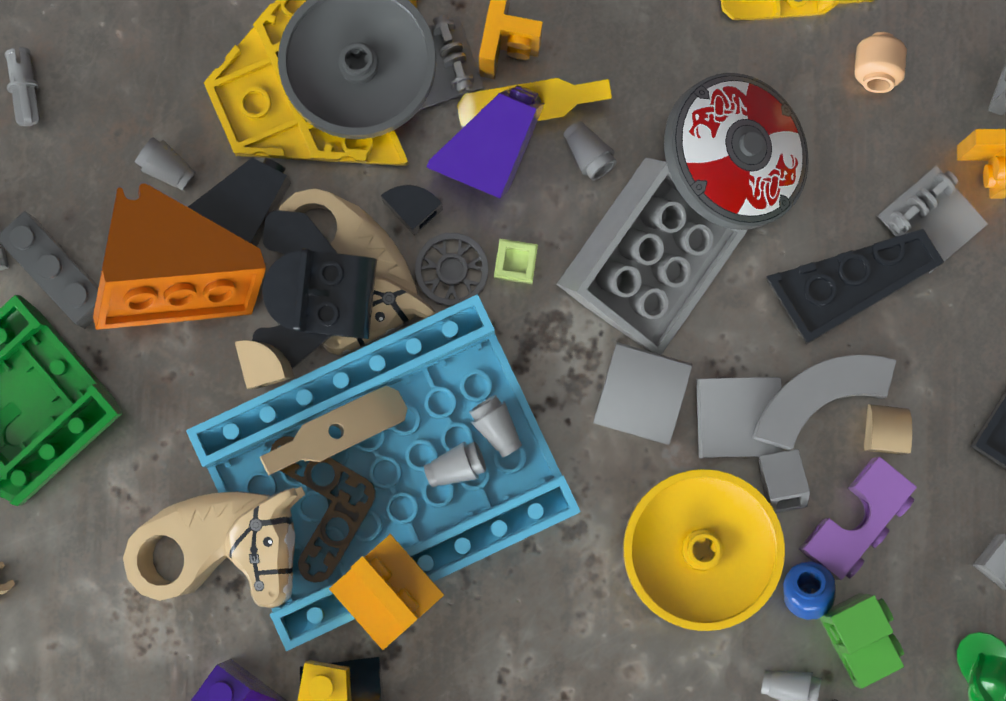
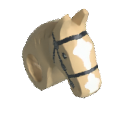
M316 188L295 192L280 205V211L305 213L310 209L318 208L330 211L335 216L337 222L335 239L331 242L337 253L377 259L369 339L331 337L322 344L329 353L338 356L349 354L395 332L415 317L425 319L436 314L435 310L418 296L408 264L396 244L386 231L359 206L330 192Z
M303 488L287 489L272 496L242 491L212 493L197 496L163 509L140 526L128 539L123 557L127 579L141 595L161 601L194 593L218 565L228 557L247 577L250 593L255 604L267 608H274L285 604L290 599L293 588L295 531L290 508L305 495ZM164 536L173 538L180 545L184 554V567L180 576L174 582L164 579L156 571L153 564L155 546Z

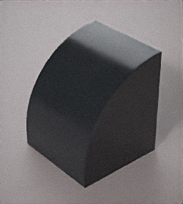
M414 185L397 186L381 195L383 203L414 236L443 210L442 203L435 195L424 188Z

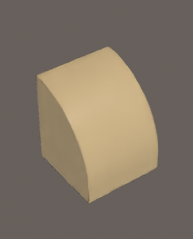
M249 340L235 342L247 389H259L295 379L289 361L274 346Z
M868 404L864 451L896 455L910 454L912 448V417L908 408Z

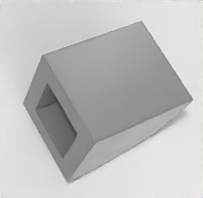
M799 449L759 456L764 497L770 503L775 513L808 507L810 489Z
M997 534L974 562L973 566L1005 591L1006 534Z

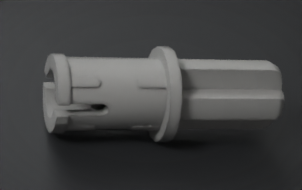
M19 47L21 63H17L15 48H12L5 52L10 79L7 91L12 93L17 124L29 127L39 123L40 120L35 91L38 89L39 84L33 78L30 50Z

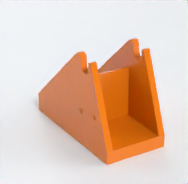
M143 183L139 186V198L136 200L126 198L123 189L117 188L93 313L96 330L252 315L266 270L260 248L148 184Z

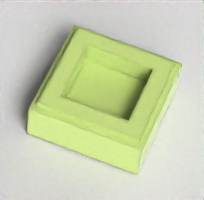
M499 239L494 279L532 284L538 244Z

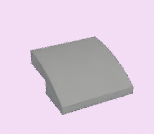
M616 342L593 423L669 445L686 391L692 364Z
M781 377L696 379L699 458L759 457L784 452L783 448L752 439L764 409L773 396L781 390Z

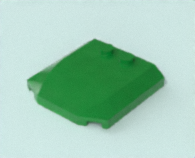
M14 295L0 308V497L10 501L9 503L12 505L20 506L30 499L123 413L112 394L43 314L21 295Z

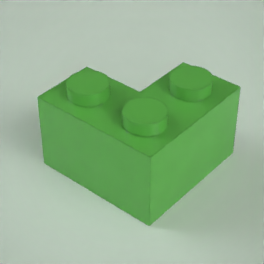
M859 593L833 606L828 613L820 617L855 687L862 689L904 667L900 659L904 655V651L889 624L894 618L888 605L882 598L877 600L875 595Z

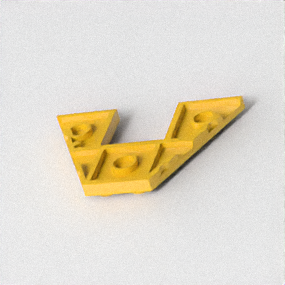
M276 0L274 3H271L253 23V28L238 46L235 45L226 55L222 65L216 68L204 81L206 90L236 156L396 166L409 165L395 130L374 138H341L325 133L309 122H306L291 104L280 79L277 56L286 25L297 9L307 0Z

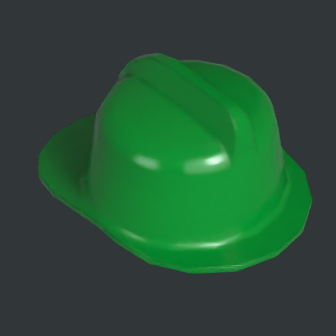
M976 632L967 635L961 640L957 649V662L968 682L969 701H1006V644L989 633Z

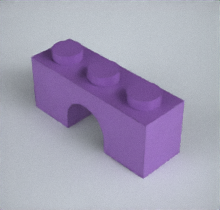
M880 456L872 458L848 487L863 504L864 515L860 524L852 530H845L830 518H824L798 549L813 562L822 564L827 568L835 580H842L845 576L849 579L852 578L864 564L865 560L861 558L862 554L870 545L876 548L890 530L886 527L888 522L894 515L901 517L913 504L915 499L910 495L917 487Z

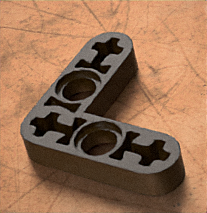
M285 436L277 439L270 451L291 442L294 437ZM330 457L321 462L310 461L306 466L304 477L297 474V471L302 468L297 463L280 470L332 501L298 561L301 575L313 583L322 582L334 573L376 499V489L373 483ZM320 463H328L334 469V479L327 486L317 485L312 478L313 468ZM343 472L350 475L345 481L346 484L355 488L360 483L366 486L364 493L369 496L366 503L359 501L355 506L350 503L352 496L340 489L338 497L331 493L340 484ZM333 518H342L349 526L348 535L341 541L332 540L326 533L327 523ZM320 537L328 546L339 548V552L335 557L331 551H328L323 561L328 566L327 571H318L315 575H312L309 572L311 565L306 561L309 556L315 558L321 552L323 547L315 545Z

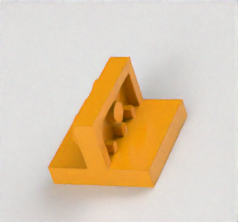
M490 0L479 52L480 77L495 79L500 50L507 51L508 56L516 59L527 60L530 56L538 57L543 22L508 15L510 0Z
M975 129L957 145V161H988L983 170V184L985 188H989V199H1005L1006 129Z
M389 534L366 556H362L350 567L351 569L329 588L382 650L444 596V593L392 534Z

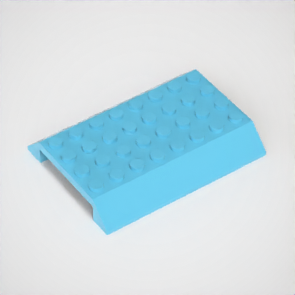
M478 294L186 430L202 467L208 469L218 493L242 491L272 496L281 491L302 487L305 495L290 508L295 531L292 594L285 604L271 608L273 613L270 614L286 651L355 619L329 588L345 575L356 561L362 556H366L389 534H392L434 582L581 512L495 335V329ZM389 386L399 391L408 408L405 421L330 457L373 483L376 489L375 502L334 573L322 582H310L301 575L298 561L332 501L280 470L268 476L259 457L270 452L272 445L277 439L285 436L295 437L303 424L379 388ZM494 395L498 397L500 402L505 401L519 440L522 443L520 448L505 457H502L499 451L471 423L474 419L469 413L472 408ZM336 426L329 427L330 436L334 439H339L341 437L340 429ZM464 441L467 444L476 442L483 455L486 472L479 474V479L442 486L438 485L432 488L426 477L424 465L431 463V461ZM301 460L296 462L302 466L297 471V474L304 477L306 466L310 461L305 462ZM320 463L312 471V478L319 486L329 485L335 476L333 467L328 463ZM343 472L340 484L331 493L338 497L339 491L342 489L352 496L350 500L352 505L355 506L359 501L366 503L369 498L364 493L366 486L360 483L355 488L346 484L345 481L350 475ZM339 517L331 519L326 526L328 537L334 541H341L346 538L349 532L347 522ZM320 537L315 545L323 547L321 552L315 558L309 556L306 561L311 565L309 572L312 575H315L318 571H327L328 566L323 561L328 551H331L335 557L339 552V548L328 546Z

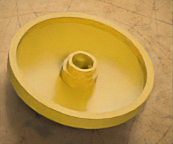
M698 469L678 473L656 484L641 498L631 513L626 526L623 557L627 576L634 591L652 612L665 621L682 628L697 631H713L732 627L745 621L766 604L776 589L782 574L785 543L782 528L775 511L756 488L743 479L726 472Z

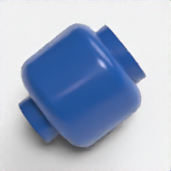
M801 562L792 567L786 574L783 583L784 602L789 611L799 618L812 620L822 617L831 610L836 598L835 579L831 572L822 564Z

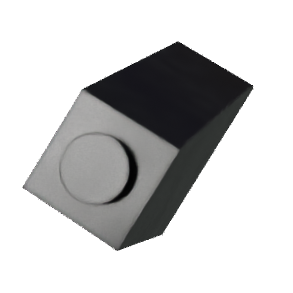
M266 157L263 162L251 158L189 205L188 208L257 247L264 234L266 217L272 211L277 210L291 181L284 174L286 168Z

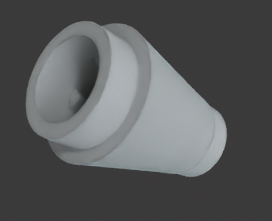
M578 121L566 129L563 135L567 139V143L583 175H588L591 180H597L615 167L617 161L613 157L614 150L585 126L582 121Z
M154 137L146 143L135 160V163L142 167L141 172L177 187L182 191L196 173L164 140L159 142Z
M496 395L484 400L469 411L474 419L471 423L499 451L502 457L511 454L522 446L505 401L500 402Z
M464 441L431 461V463L424 465V470L428 482L433 488L438 485L442 486L479 479V474L486 472V465L477 443L467 444Z
M765 670L761 693L779 701H818L822 678L812 676L813 672Z

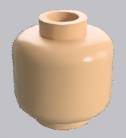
M877 32L863 39L858 44L856 50L854 75L858 82L868 91L875 93H885L898 86L905 78L907 48L904 43L887 32Z

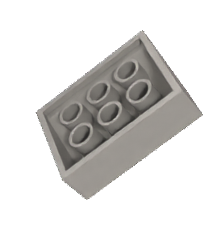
M646 157L560 278L557 285L584 307L647 351L661 355L747 230L722 227L702 217L689 206L677 190L666 161Z

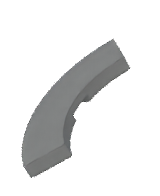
M849 355L826 360L806 369L793 377L773 396L756 425L752 439L791 450L806 421L825 404L835 399L849 396L886 398L896 360L873 355Z

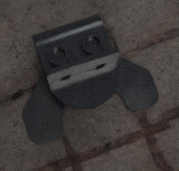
M280 210L269 213L265 219L263 244L268 250L282 253L284 256L272 264L265 276L263 300L268 313L280 325L258 328L253 334L252 341L267 343L277 348L284 354L293 369L331 337L369 339L377 259L338 254L314 222L304 213Z

